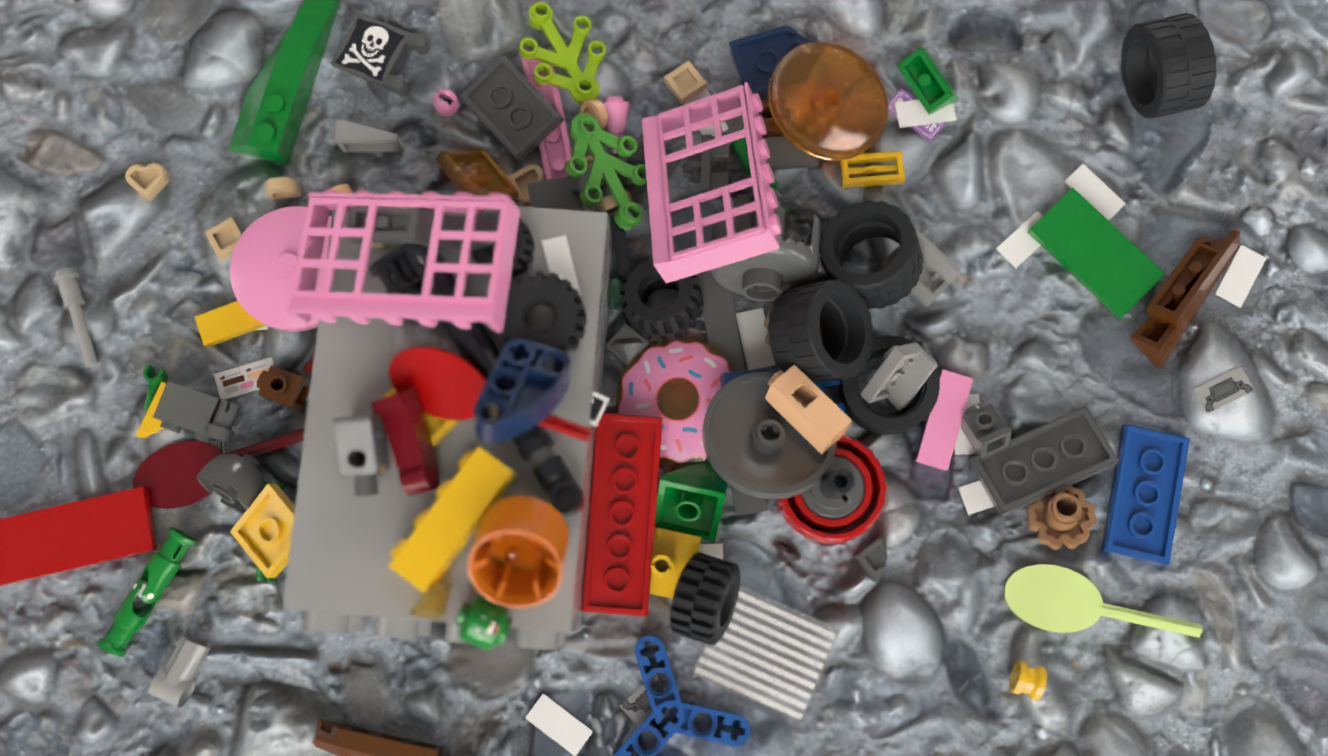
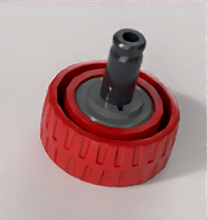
M844 435L836 442L834 457L823 477L814 486L801 494L789 498L776 499L777 506L786 523L796 533L804 536V538L826 544L846 542L867 531L880 516L887 492V485H885L886 477L881 469V463L875 458L873 452L866 448L862 442Z

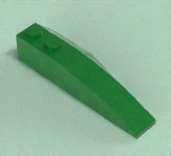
M341 0L303 1L246 93L228 148L230 151L289 165Z

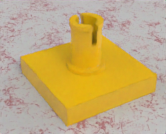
M268 483L230 531L266 578H276L288 564L295 505L276 483Z
M659 527L654 528L650 594L673 599L682 570L690 558L699 552L701 536Z

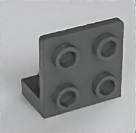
M574 164L575 169L580 170L579 165ZM588 167L577 178L566 176L528 184L531 207L597 212L596 205L586 206L580 198V193L586 187L589 176ZM588 191L589 197L594 199L593 193Z

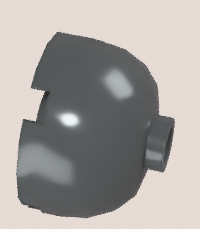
M236 454L216 456L196 476V479L210 494L213 492L218 494L222 498L220 502L240 514L246 512L265 488L264 476L258 470L261 465L248 454H244L243 457Z

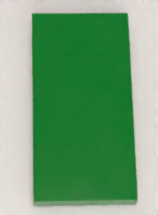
M1073 187L1027 231L1033 239L1118 319L1122 318L1165 275L1157 265Z

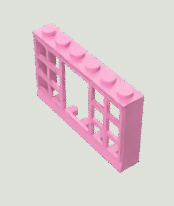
M747 82L744 83V86L740 85L657 114L658 116L642 118L653 265L666 283L780 249L778 234L782 233V227L778 215L774 214V209L778 208V201L773 188H770V183L774 182V176L769 163H766V159L770 158V151L766 140L762 137L767 134L762 116H759V112L763 111V106L759 94H753ZM742 115L744 129L723 136L721 122ZM714 125L715 139L694 146L693 131ZM685 135L687 148L666 155L664 141ZM746 137L751 178L670 204L667 163ZM753 186L755 202L732 209L730 193ZM723 196L724 212L702 218L700 203ZM693 205L694 221L673 228L671 212ZM756 210L758 227L735 234L733 217ZM726 220L727 236L705 243L703 227ZM695 230L697 246L675 252L673 236Z
M324 190L323 193H309L308 196L310 198L291 298L286 310L287 314L302 324H309L311 315H315L328 323H336L337 316H348L359 324H369L370 317H379L395 326H402L404 319H416L426 327H436L437 320H450L457 327L463 329H470L472 321L486 322L495 332L503 333L520 210L510 197L501 193H490L488 196H474L466 192H457L454 196H447L429 191L422 192L421 195H408L400 191H390L388 194H374L366 190H358L355 194L341 193L336 190ZM351 206H369L365 229L343 228L345 212L350 211ZM378 206L423 207L435 212L422 295L363 293ZM484 208L501 209L498 231L474 232L476 214L483 211ZM330 210H337L334 227L327 228ZM444 213H467L465 231H441ZM325 236H332L328 259H321ZM341 237H363L359 260H337ZM440 239L463 240L459 264L436 263ZM472 240L496 241L493 265L469 264ZM319 268H326L322 292L315 291ZM335 268L358 269L353 293L331 292ZM434 272H458L454 297L431 296ZM467 273L491 274L488 298L464 297Z

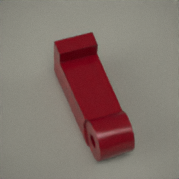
M416 388L371 401L374 415H381L399 470V480L403 491L407 495L413 496L437 489L440 482L439 470Z

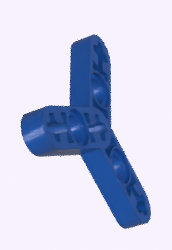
M650 634L638 640L635 646V655L653 711L613 756H630L632 751L627 749L630 744L642 756H655L675 733L732 746H739L748 740L750 725L743 715L681 701L669 659L660 638ZM650 640L652 645L658 644L659 650L655 652V658L657 663L664 660L665 667H654L646 672L644 665H651L648 655H642L640 650L645 647L644 642ZM661 672L668 676L670 683L666 690L658 692L652 689L650 679L655 673ZM674 706L678 709L676 712L678 720L675 723L669 720L663 726V729L668 731L663 736L660 730L649 722L654 718L658 724L664 717V713L661 710L664 707L671 709ZM700 712H705L712 718L711 727L704 732L696 730L693 726L694 716ZM717 716H724L722 724L733 725L734 720H738L740 727L744 728V733H738L736 738H731L730 731L720 729V736L713 735L717 729ZM646 730L652 731L657 736V744L649 750L641 748L638 744V736Z

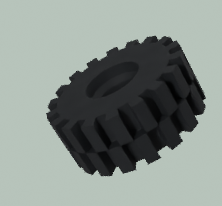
M535 271L536 276L529 277L528 273L520 275L522 280L518 283L512 280L509 286L503 333L499 332L504 343L507 344L513 339H526L566 353L567 356L571 349L575 351L579 347V339L584 338V327L587 324V317L580 294L576 288L572 287L571 282L565 278L564 280L559 279L558 274L550 272V276H545L543 271ZM536 305H547L555 313L553 324L546 330H535L528 324V313Z

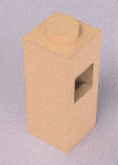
M793 365L786 372L780 370L768 382L770 387L765 399L821 455L844 436L852 420L798 367Z

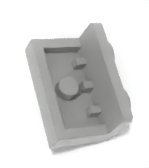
M915 229L923 255V270L919 276V282L911 290V293L928 307L958 277L961 269L920 231ZM901 245L881 263L883 267L886 268L894 261Z
M917 342L893 346L885 353L883 357L885 361L880 368L872 372L867 378V385L861 392V396L868 403L887 398L898 410H902L935 370L937 363Z

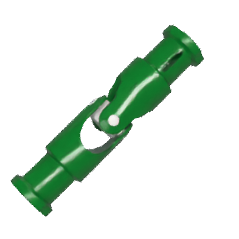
M172 527L168 529L169 536L160 550L154 551L145 566L141 579L134 584L113 616L114 623L104 638H99L97 645L101 649L118 657L126 655L127 650L125 648L135 632H140L160 600L163 590L173 580L182 566L180 563L188 548L195 545L196 539L179 529ZM136 596L142 598L147 603L142 607H133Z

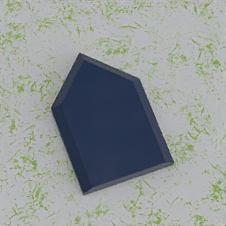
M788 25L729 42L730 53L741 85L744 86V83L747 82L752 93H758L759 95L805 82L825 46V43L817 39L812 40Z

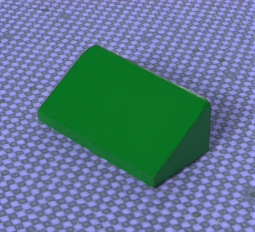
M919 47L896 65L929 115L959 98L932 56L924 47Z

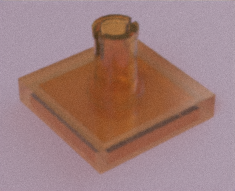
M484 149L441 151L435 159L457 187L455 193L466 192L474 196H488L490 193H501L510 197L512 201L519 194V191Z

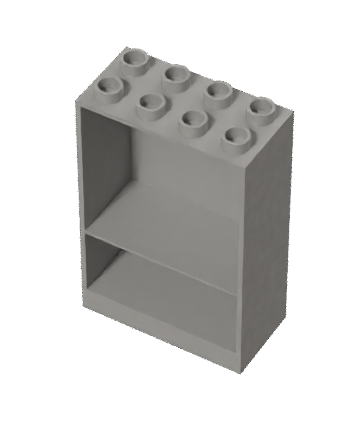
M517 206L520 210L519 217L523 223L527 224L532 234L535 252H533L534 259L532 263L528 262L527 264L528 269L525 272L522 270L517 272L519 276L513 278L511 275L510 282L512 280L516 283L522 280L520 275L528 273L529 277L536 276L535 271H543L545 276H550L542 240L566 235L581 300L587 317V324L584 327V338L579 339V347L575 351L571 349L568 352L571 362L569 389L563 400L551 414L592 428L589 441L585 442L545 428L555 442L551 447L555 455L560 454L583 491L585 503L577 514L571 516L562 514L569 528V545L562 581L555 594L543 603L527 608L507 607L508 617L513 618L510 627L517 628L515 647L558 650V647H564L565 632L581 629L583 612H581L596 428V426L590 424L593 391L599 394L602 393L609 312L608 295L611 285L614 248L608 213ZM337 210L332 212L331 228L334 227ZM350 211L345 212L343 228H348ZM444 213L451 216H467V213ZM329 236L327 259H328V254H329V249H330V243H331V238H332V236ZM341 237L337 260H359L362 243H351L346 237ZM391 243L384 248H370L363 293H386L387 290L380 278L372 276L369 268L375 261L404 244ZM495 245L489 246V251L493 256ZM439 250L446 263H460L461 252ZM470 253L469 264H476ZM335 268L331 292L353 293L358 269ZM452 272L457 279L458 272ZM391 273L393 280L396 281L394 275ZM467 273L464 290L466 296L488 298L491 277H489L488 273ZM547 305L534 306L527 316L529 326L539 331L551 327L555 320L554 311ZM337 316L336 323H328L319 319L282 607L284 610L306 611L305 631L326 633L364 631L366 616L376 617L374 636L417 639V636L430 637L432 621L447 622L446 642L469 644L460 639L459 629L461 625L454 622L463 602L470 605L476 596H484L476 590L468 575V557L476 532L430 593H423L388 567L393 560L390 556L392 550L401 539L405 538L408 540L416 529L413 523L424 509L430 510L438 500L435 495L440 486L447 479L451 481L460 471L458 463L470 449L475 451L478 446L518 475L500 499L513 495L533 496L551 504L532 472L535 468L532 461L524 462L517 450L518 447L513 444L511 439L496 444H487L480 441L476 436L474 418L457 420L459 423L435 448L432 447L440 476L439 486L435 490L409 496L403 491L399 480V470L388 437V470L376 473L378 494L356 496L354 476L341 477L333 418L374 414L371 401L382 398L393 386L389 378V365L394 356L404 349L415 346H430L448 350L461 356L440 320H437L436 327H426L422 324L409 325L404 322L402 326H395L379 317H370L369 324L356 323L348 316ZM483 322L499 351L502 352L506 344L500 337V333L495 332L486 322ZM487 419L486 421H495L497 419ZM362 452V453H361V459H362V461L365 463V462H366V456H365V454ZM565 489L558 496V503L563 508L572 507L577 500L576 491L573 489Z

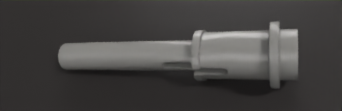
M74 268L57 270L54 272L53 283L58 285L63 309L69 311L85 368L98 365L82 310L85 302L83 301L78 284L80 275L75 273Z

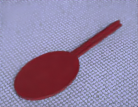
M305 428L225 454H236L240 457L248 454L256 457L304 441ZM183 441L165 446L151 454L141 463L133 478V488L148 487L151 507L174 509L192 505L210 495L198 482L196 476L212 458L224 453L218 447L201 441Z

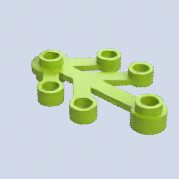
M544 2L533 4L529 9L528 22L532 28L543 30L555 51L538 47L537 42L532 38L521 40L519 54L522 58L545 62L535 66L534 80L541 85L550 84L568 90L573 100L581 105L585 101L597 99L600 87L595 80V75L599 62L605 57V44L598 40L592 41L588 45L587 56L589 59L583 73L577 65L584 39L591 30L592 23L590 19L586 16H578L574 19L572 27L573 36L568 48L552 22L553 11L551 7ZM536 12H543L545 15H539ZM578 24H583V25H585L587 28H586V29H580L577 25H578ZM530 46L534 50L526 51L523 47ZM592 49H598L601 53L595 54L592 52ZM549 64L565 69L569 77L553 73L552 67ZM545 71L548 75L543 77L538 72ZM579 86H586L589 90H582Z

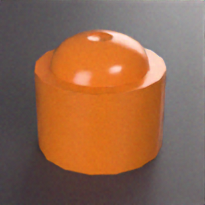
M513 495L497 500L488 507L479 522L468 557V575L476 590L492 602L505 607L527 608L541 604L554 595L562 581L569 545V528L562 514L548 502L533 496Z

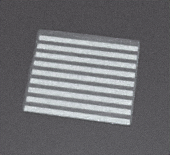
M740 585L736 607L725 634L716 645L704 644L692 673L799 722H803L819 680L824 676V668L840 629Z

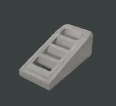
M336 119L335 141L343 152L404 151V145L398 134Z

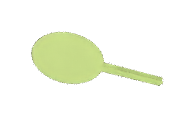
M1038 564L1023 567L1012 573L1004 585L1005 601L1012 612L1024 622L1046 631L1059 633L1081 631L1095 624L1100 616L1197 638H1200V634L1203 632V629H1201L1202 625L1103 603L1100 592L1090 580L1078 572L1057 565Z

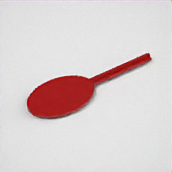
M415 346L399 352L394 356L389 365V378L397 393L416 388L422 412L446 420L474 418V406L486 383V379L473 364L463 357L437 347ZM552 414L537 424L585 442L589 441L592 433V428Z

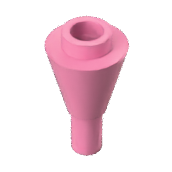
M621 96L607 97L603 104L608 113V123L606 126L608 133L622 138L625 134L629 102L623 101ZM612 148V154L619 155L617 151Z

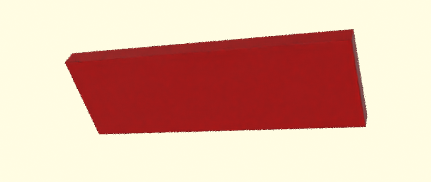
M603 413L595 428L581 612L648 617L663 417Z
M141 486L0 519V587L157 551L148 487Z

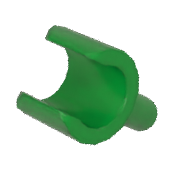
M148 365L143 370V376L149 382L143 410L148 411L160 383L168 381V375L162 367L155 378H153L155 373L154 367Z

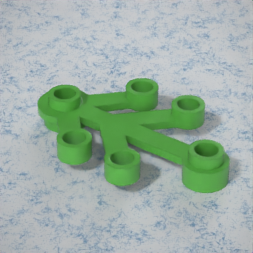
M581 113L576 115L570 123V135L575 144L571 158L565 164L566 172L571 177L577 178L587 170L588 165L584 156L588 147L593 161L586 187L580 193L581 201L586 206H594L602 199L603 194L599 187L603 176L618 205L614 212V220L621 229L630 230L641 222L642 209L638 204L630 201L616 173L631 179L634 184L642 186L647 183L645 164H639L635 167L605 153L601 144L615 149L621 157L627 158L637 150V142L631 136L619 138L602 130L599 122L590 114ZM623 143L627 144L630 150H627ZM573 162L579 165L580 170L574 168ZM638 171L644 175V179L638 175ZM588 191L594 194L595 199L589 197ZM628 210L632 213L633 217L629 215Z

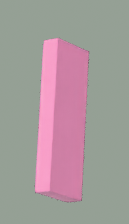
M942 369L939 374L940 389L938 399L933 410L927 416L915 462L947 471L973 378Z

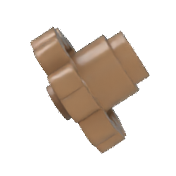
M1071 485L1031 504L1026 511L1027 526L1030 530L1038 532V542L1047 545L1051 549H1059L1063 544L1069 549H1075L1079 544L1085 543L1090 537L1089 529L1097 521L1094 514L1095 506L1090 502L1084 501V492Z

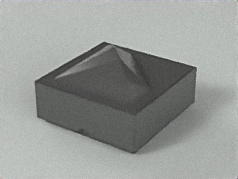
M625 323L606 344L605 349L626 367L630 368L650 346V343Z

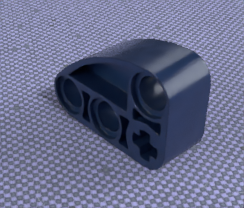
M513 339L504 346L474 406L475 432L479 440L487 444L503 442L530 430L550 415L563 400L569 389L571 362L567 354L526 339ZM487 419H497L495 421H486Z

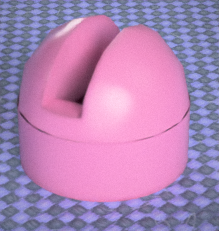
M441 89L435 94L433 104L440 115L451 116L457 112L459 101L454 92L449 89ZM445 97L452 101L451 105L441 98Z

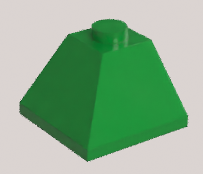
M699 462L662 475L656 502L655 527L701 536V540L715 542L727 482L718 475L712 465Z

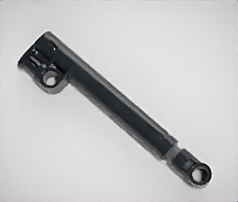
M404 244L375 261L370 266L369 272L372 276L380 278L387 290L385 294L422 295L429 247L420 244ZM438 250L436 263H446ZM434 272L431 296H455L457 279L452 272ZM391 273L394 275L396 281L393 280ZM416 319L403 320L404 323L409 325L421 324ZM440 320L461 357L473 364L487 381L501 352L483 322L472 321L470 329H463L457 327L450 320ZM536 425L530 430L511 438L513 444L518 447L517 450L524 462L531 460L535 466L532 472L550 500L551 505L563 515L571 516L577 514L583 508L585 496L561 455H555L551 447L555 442L550 433L545 430V427ZM565 489H573L577 494L576 503L569 508H563L558 503V496Z

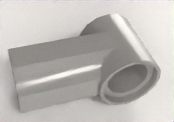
M182 635L166 667L161 668L153 678L149 686V694L179 709L182 708L193 694L196 686L194 679L211 647L199 639Z

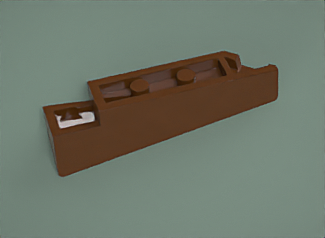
M1232 230L1229 236L1215 240H1209L1208 236L1196 239L1148 304L1147 314L1151 316L1132 333L1130 341L1156 367L1162 368L1239 248L1241 231Z
M319 719L313 742L315 747L337 756H442L444 748L439 745Z

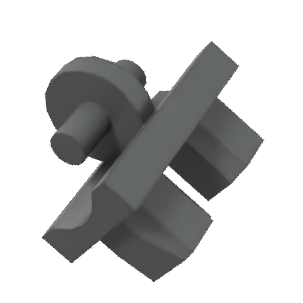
M711 134L702 135V143L714 139ZM731 142L692 155V161L683 163V171L692 174L691 183H700L701 191L708 192L733 184L732 172L730 170H719V162L733 161L734 148Z

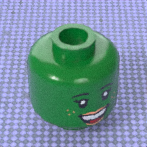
M479 595L472 600L470 605L465 602L462 603L454 623L461 625L459 637L462 641L484 650H490L496 644L502 646L513 618L508 617L507 607Z

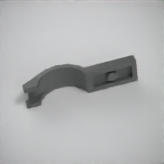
M351 206L348 228L365 229L369 206ZM378 206L372 243L420 244L429 247L435 212L423 207ZM484 208L483 211L476 214L474 232H497L501 209ZM444 214L441 231H465L467 216ZM346 237L351 243H362L363 237ZM440 239L438 250L461 252L463 240ZM472 240L471 251L495 245L496 241Z

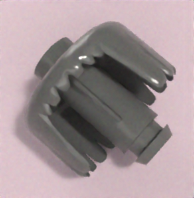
M775 190L778 208L774 209V214L778 215L782 227V233L778 234L780 249L709 270L714 280L725 289L758 302L773 301L780 297L781 293L786 289L812 284L817 277L819 268L820 219L814 214L813 231L808 235L807 244H805L804 239L796 244L794 239L790 237L785 240L786 210L784 208L786 207V202L783 196ZM750 194L739 196L735 206L734 200L731 199L732 209L755 202L754 195L751 196ZM724 206L723 208L719 207L715 214L724 212ZM756 210L733 217L735 234L758 227ZM726 220L712 224L710 241L727 236Z

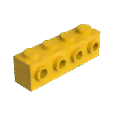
M480 446L475 451L470 449L465 453L458 463L460 471L452 481L447 479L440 486L435 495L438 498L436 503L430 510L426 508L418 515L413 523V526L416 528L408 540L405 538L401 539L390 554L393 560L388 567L423 593H430L477 531L484 511L497 500H500L518 476Z

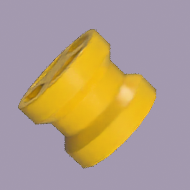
M1017 660L1010 676V692L1017 695L1023 692L1028 694L1031 699L1039 700L1045 690L1047 669L1041 666L1033 668L1028 666L1025 661Z

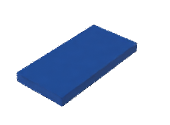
M1130 424L1122 425L1117 453L1119 462L1115 465L1101 551L1161 565H1170L1190 438Z

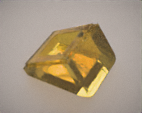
M437 581L410 610L409 614L434 620L443 619L452 587L451 583Z

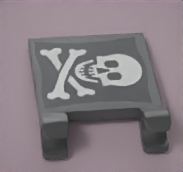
M357 12L330 64L332 67L385 87L403 97L409 90V86L405 84L403 78L392 75L402 53L407 46L422 55H426L430 49V44L427 43L426 37L421 34L404 31Z

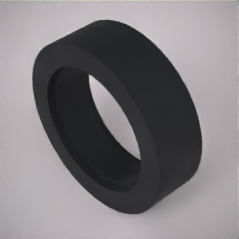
M887 335L875 337L872 339L873 346L870 351L869 360L884 356L893 346H902L915 342L900 336ZM935 368L919 389L917 400L912 408L903 414L894 416L879 414L865 404L858 389L860 372L853 378L841 380V385H839L841 403H845L846 413L856 424L876 434L893 435L908 431L930 414L938 399L940 380L938 370Z

